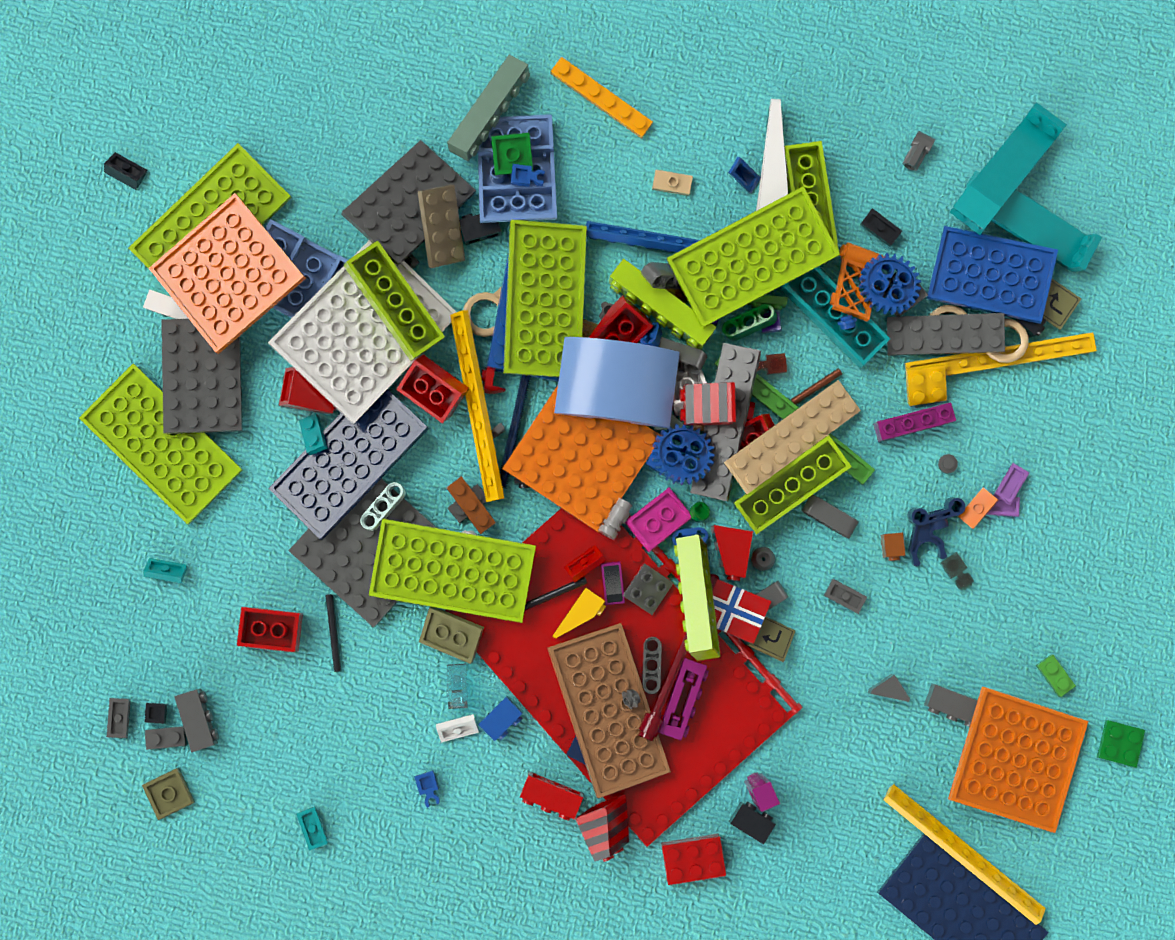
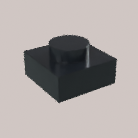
M146 703L144 722L166 723L167 704Z

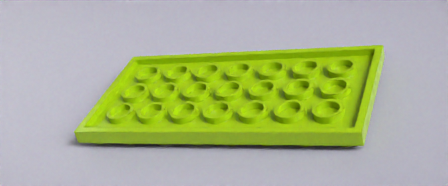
M237 143L128 249L149 269L234 193L241 198L262 225L292 197Z
M803 186L673 254L666 260L701 326L705 327L839 256L840 253Z
M511 219L503 374L559 377L565 337H582L587 226Z
M134 363L79 417L187 525L243 471L206 433L164 434L163 391Z
M382 519L369 596L522 623L536 545Z

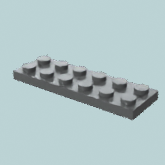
M1004 313L887 317V336L890 338L887 342L888 356L1005 352Z

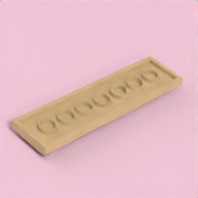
M837 380L726 460L724 464L745 493L748 494L861 410L840 381Z

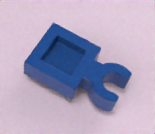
M513 164L510 185L529 187L530 182H533L536 186H543L544 181L538 180L537 177H544L545 171L537 170L531 172L532 166Z
M434 770L414 776L419 794H426V807H430V798H434L436 803L439 804L440 798L434 793L435 790L439 789Z

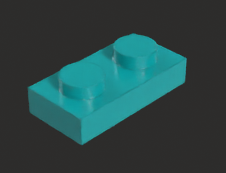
M315 413L299 420L306 452L309 455H313L327 449L319 415Z
M149 558L143 570V577L182 583L187 571V564Z
M316 806L296 813L309 851L329 843Z

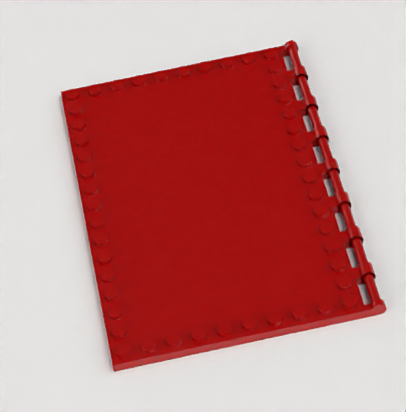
M562 508L522 542L524 544L536 545L526 602L573 582L564 566L594 545L597 546L605 557L606 561L603 563L620 561L624 593L644 563L667 579H669L667 576L670 573L679 582H681V578L677 574L676 563L671 558H668L658 546L653 548L652 552L663 563L660 567L641 548L643 545L637 537L633 539L622 525L620 526L621 530L617 532L618 535L613 540L600 532L598 533ZM601 564L585 575L587 584L524 611L522 623L447 609L445 611L484 627L477 649L478 655L566 754L576 734L547 648L621 623L642 684L644 641L648 637L658 638L662 646L660 689L654 694H649L644 690L650 711H653L686 634L683 629L685 613H682L680 602L683 601V595L680 594L679 589L674 584L653 615L624 597L625 603L605 605L606 607L600 616L596 614L592 619L557 638L553 637L554 633L585 588L605 601ZM725 633L740 650L736 654L718 635L720 657L697 661L691 656L689 651H687L684 657L706 665V670L709 672L706 681L701 682L700 689H702L700 699L694 702L693 707L696 710L693 718L688 720L687 725L690 727L687 736L682 737V740H678L658 733L671 772L603 796L605 800H609L625 794L628 826L646 847L803 708L780 685V680L774 674H771L754 655L755 652L748 644L745 645L741 639ZM650 640L647 643V648L650 651H654L658 647L655 640ZM653 659L649 660L646 664L647 669L655 670L657 662ZM747 660L765 678L762 683L744 664ZM687 669L682 681L684 686L675 712L671 713L668 724L672 720V715L680 718L677 726H680L683 716L681 713L691 685L694 686L697 674H695L693 683L686 681ZM649 679L646 682L648 690L656 688L657 683L654 679ZM675 681L660 713L662 715L660 719H663ZM773 689L791 707L788 712L771 695L770 692ZM568 756L592 784L586 765Z

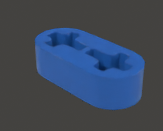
M652 322L653 327L640 339V344L658 347L662 337V329L659 323Z
M701 527L680 529L672 534L671 540L674 545H677L675 537L678 536V533H681L682 536H691L700 531L701 534L705 535L702 539L706 542L708 533Z

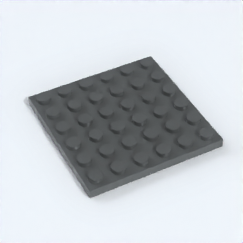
M383 479L362 498L323 540H320L308 528L288 550L373 628L398 602L397 600L369 596L381 525L376 530H367L361 525L360 519L388 486ZM394 489L391 490V495L393 497H397L399 495V493H397ZM404 498L386 518L437 528ZM387 502L379 504L380 512L387 510ZM373 516L368 517L366 525L369 527L374 525L375 518Z

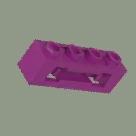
M950 402L877 421L873 425L877 440L881 442L946 425L956 421L952 403Z
M684 658L670 695L659 733L678 740H682V737L687 736L690 727L687 725L688 720L693 718L696 710L693 707L694 702L700 699L702 689H700L701 682H705L709 671L706 670V665ZM687 669L686 681L693 683L695 674H697L694 686L691 685L681 713L683 716L680 726H677L680 718L672 715V720L668 724L671 713L675 712L684 686L682 681Z
M756 772L747 776L748 780L744 781L753 803L761 812L780 804L771 782L762 773L758 774Z

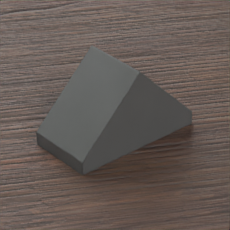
M890 674L868 689L870 694L907 702L910 700L906 691L893 674Z

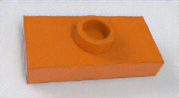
M982 488L966 506L965 511L958 517L974 529L999 500L985 488Z

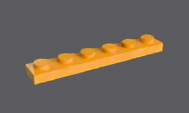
M563 57L559 59L550 71L551 75L641 139L653 124V121Z

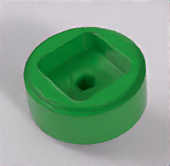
M697 502L690 508V515L693 520L703 522L709 517L710 509L707 504Z

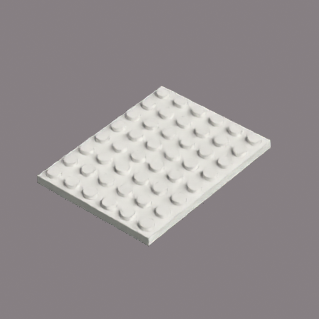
M369 240L356 254L366 249L373 243ZM405 261L399 266L395 264L443 332L451 323L450 315L456 313V311ZM344 266L268 342L353 424L414 362V360H409Z

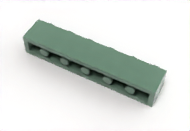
M511 55L507 56L448 140L447 144L450 152L468 162L472 156L474 157L478 153L479 146L487 140L490 130L498 124L501 114L508 110L510 101L513 97H517L522 84L528 81L530 73L527 63Z

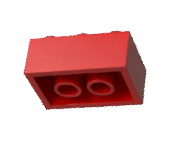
M423 354L414 360L396 390L443 424L452 416L469 390V387Z
M241 607L237 646L299 652L303 613Z
M529 771L520 798H523L522 802L533 806L535 803L541 806V810L548 813L552 811L557 812L560 818L570 821V818L575 820L583 800V793Z
M718 833L661 843L668 885L726 876L721 840Z

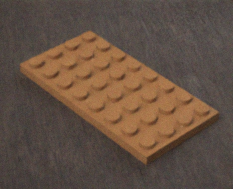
M619 623L548 647L547 649L596 798L671 772L659 735L653 739V742L638 736L640 732L638 729L645 713L650 714V708L622 624ZM634 689L639 694L640 703L637 708L630 709L624 704L623 691L627 692V690Z

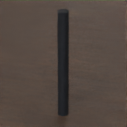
M585 576L576 582H570L527 601L524 611L587 584Z
M333 594L325 595L333 668L334 672L342 671L334 599Z

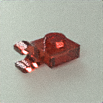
M785 353L766 355V361H759L757 371L767 369V375L787 373Z

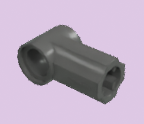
M918 131L910 145L912 147L902 164L909 170L917 171L936 139Z

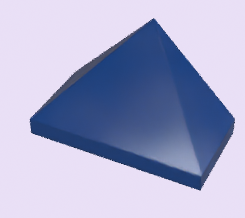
M737 157L728 172L749 193H752L761 178L741 157Z

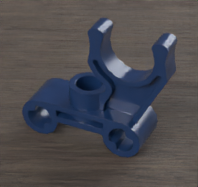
M950 497L945 501L944 508L928 513L925 509L918 507L911 508L908 511L907 518L909 522L914 524L908 548L913 566L920 565L917 551L920 545L925 542H932L936 545L939 558H947L943 540L933 535V531L948 527L947 518L958 516L965 511L966 507L962 499ZM956 501L958 506H956L955 511H953L951 506H953L954 502ZM916 512L921 514L920 520L914 518Z

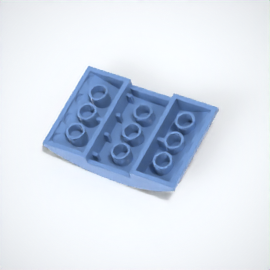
M552 115L499 117L498 124L492 127L487 140L481 143L478 150L480 223L509 222L511 219L524 221L557 219ZM530 133L533 172L537 170L545 171L544 177H537L538 180L544 181L543 186H536L533 182H530L529 187L510 185L511 174L495 176L491 136Z
M270 219L265 229L306 277L303 282L273 307V309L293 318L344 266L347 259L307 240L304 236Z
M565 337L554 413L631 422V424L670 429L680 352L617 340Z

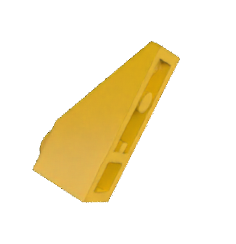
M585 588L553 637L557 638L592 619L596 614L600 616L606 607L603 605L605 601Z

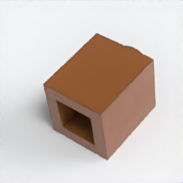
M903 532L880 535L883 558L888 557L889 561L900 560V556H905Z

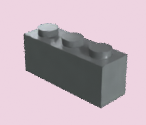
M931 684L924 706L929 707V712L937 715L940 712L947 714L946 718L955 722L961 719L965 721L964 725L970 727L977 700L936 684Z
M199 688L174 696L191 753L218 744L219 735L216 728L213 729L211 723L213 716L211 711L207 710L206 693Z

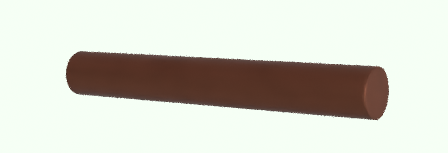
M837 368L793 397L791 401L797 405L842 375V372Z

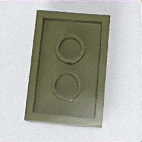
M429 607L419 643L471 664L474 661L484 627L442 609Z

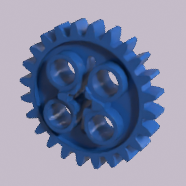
M888 253L884 257L879 254L876 259L872 258L870 263L867 262L865 264V268L860 272L862 275L858 279L862 282L858 287L864 289L860 295L867 296L864 302L871 301L870 308L875 305L877 306L876 312L883 309L884 314L889 310L891 315H894L896 310L899 314L904 309L907 311L910 305L912 306L916 302L915 300L919 297L918 292L921 290L917 286L921 283V280L916 279L919 273H913L915 266L909 267V260L904 263L903 256L899 260L896 259V254L891 258ZM881 269L886 270L888 275L884 274ZM894 270H896L897 273L890 284L891 288L887 291L886 297L883 298V294L889 285V280L892 278ZM899 277L903 278L905 280V283H902L899 280ZM874 285L879 286L881 291L875 289ZM892 293L896 294L898 299L893 298Z
M675 424L674 429L670 426V429L667 428V432L662 430L661 436L657 435L655 439L657 442H654L652 446L655 448L651 452L652 455H655L652 462H658L655 469H662L659 475L666 474V481L671 477L673 478V484L680 480V485H683L686 480L688 485H690L692 479L697 483L699 477L704 478L705 472L709 473V466H712L714 463L710 460L715 456V454L710 453L714 447L708 446L711 439H704L706 433L699 434L700 428L694 431L693 425L688 429L684 424L682 428ZM672 440H678L681 445H675ZM690 446L698 447L699 451H693ZM667 457H672V458H674V459H675V462H674V463L669 462V461L667 460ZM685 463L692 464L694 468H687Z

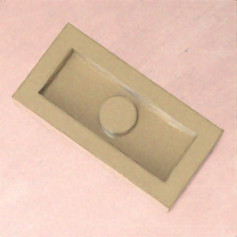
M655 170L652 190L689 196L693 176Z

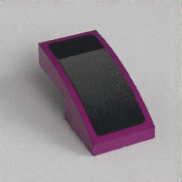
M620 561L602 563L605 605L625 603Z

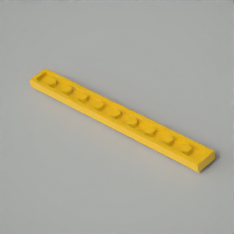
M462 310L451 314L450 318L463 384L469 387L465 395L486 502L504 499L469 312L468 310Z
M1092 332L1028 343L1025 354L1018 360L1010 363L993 360L987 353H965L905 363V368L944 363L946 376L1092 353L1097 350ZM1020 344L1006 346L1005 352L999 353L1005 355L1014 353L1018 350Z
M893 784L889 787L883 799L886 803L1035 925L1042 921L1046 909L896 785Z

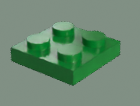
M530 133L491 136L495 176L512 174L513 164L532 166L531 172H533Z
M1105 720L1097 758L1137 768L1145 730Z

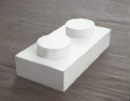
M474 714L436 724L441 742L479 733Z

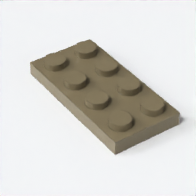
M450 184L418 191L429 268L465 261L455 186Z

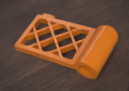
M847 242L839 250L842 262L836 292L832 293L830 304L833 305L832 309L868 321L872 307L870 308L871 301L864 302L866 298L860 295L861 292L859 291L862 288L857 287L852 278L856 276L859 278L862 275L860 272L865 268V264L867 262L870 263L872 258L876 259L879 253ZM846 265L852 267L855 274L850 276L846 270ZM848 281L852 290L847 292L843 287V282ZM855 292L860 301L853 303L849 294ZM844 297L849 306L839 305L840 299ZM862 303L866 310L865 314L859 312L856 306Z

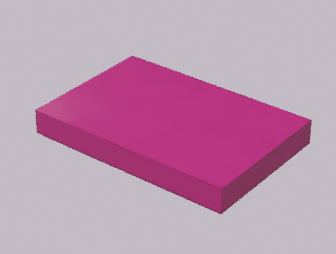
M669 487L626 520L625 523L645 549L650 552L692 517Z

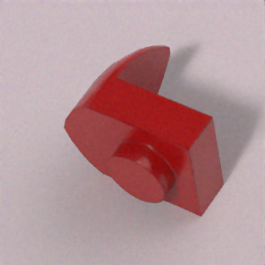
M486 366L485 370L481 371L484 393L497 394L506 391L504 388L492 386L495 368Z

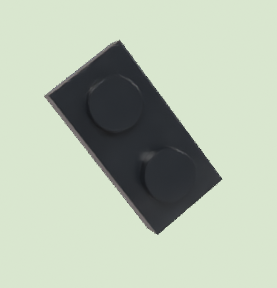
M873 208L860 223L862 227L889 247H891L902 232L900 228Z

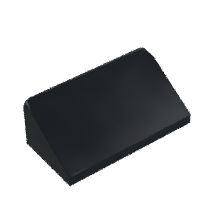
M116 152L104 163V173L135 190L139 187L148 171Z

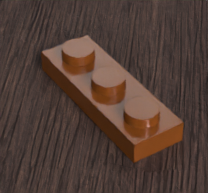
M462 476L446 487L480 534L496 523Z

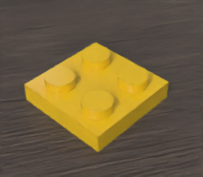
M944 363L905 368L907 403L909 406L947 400Z

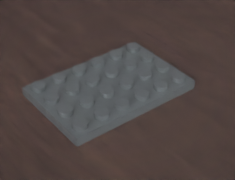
M420 140L347 206L341 215L372 243L379 241L391 260L399 266L425 241L418 191L450 184L454 185L457 207L459 209L475 194L476 190Z
M161 319L163 433L243 431L240 336L220 354H217L189 319Z

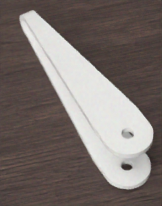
M781 99L770 100L756 211L788 194Z

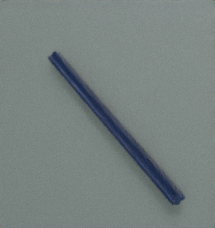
M521 375L518 395L514 405L515 409L512 414L502 460L500 478L502 488L507 489L506 484L508 483L506 482H509L507 477H510L508 476L510 474L502 468L514 452V449H516L514 447L517 445L515 442L518 440L517 435L519 434L517 433L520 431L518 428L521 426L519 425L521 424L520 421H522L520 419L523 417L521 415L524 412L522 411L525 407L523 405H526L524 404L526 403L525 398H527L525 396H528L526 395L528 394L527 391H529L527 389L530 387L528 384L531 382L529 381L531 376Z

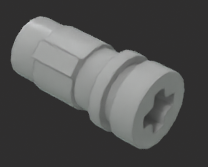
M619 498L610 511L607 520L604 519V525L601 524L598 531L608 538L615 540L618 535L617 532L621 530V524H625L630 515L629 510L632 505Z

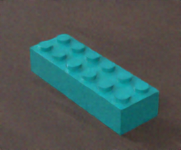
M819 267L780 286L779 289L859 368L864 366L890 340L871 319L864 321L857 318L855 322L856 327L841 330L837 322L841 320L840 317L848 314L832 309L833 305L830 304L831 295L833 292H836L837 285ZM844 297L840 299L839 305L849 306ZM856 306L859 312L864 313L858 306Z

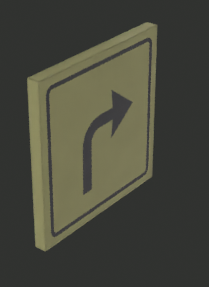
M1052 279L1043 318L1061 330L1081 301V298Z
M765 616L754 645L749 643L748 646L784 662L796 630Z

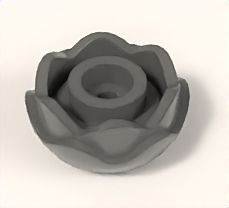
M760 547L754 550L751 562L757 570L766 571L773 567L775 555L771 549Z

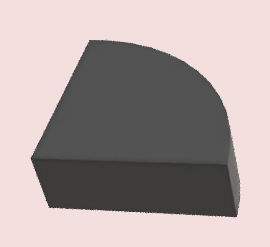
M502 423L491 429L493 439L505 432Z

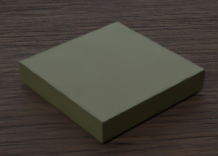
M179 767L142 785L158 820L195 803Z

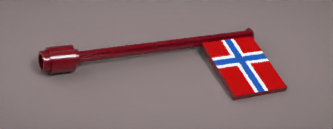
M710 574L717 629L754 645L771 601L721 581L716 574ZM687 632L653 711H650V714L645 713L638 729L640 731L638 736L653 742L664 721L660 719L662 716L660 713L687 653L685 647V640L688 639Z

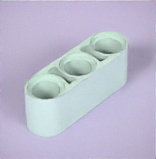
M393 482L383 490L362 515L360 522L363 528L373 531L381 525L382 519H386L405 497L406 492L402 485ZM394 487L400 488V494L397 497L391 495V490ZM387 502V510L380 512L379 504ZM373 516L375 523L369 527L366 525V519Z

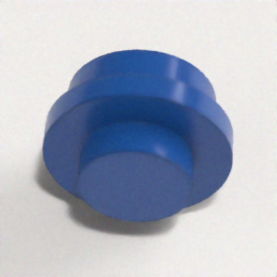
M852 315L840 317L841 320L837 322L841 330L856 327L855 322L857 318H852Z

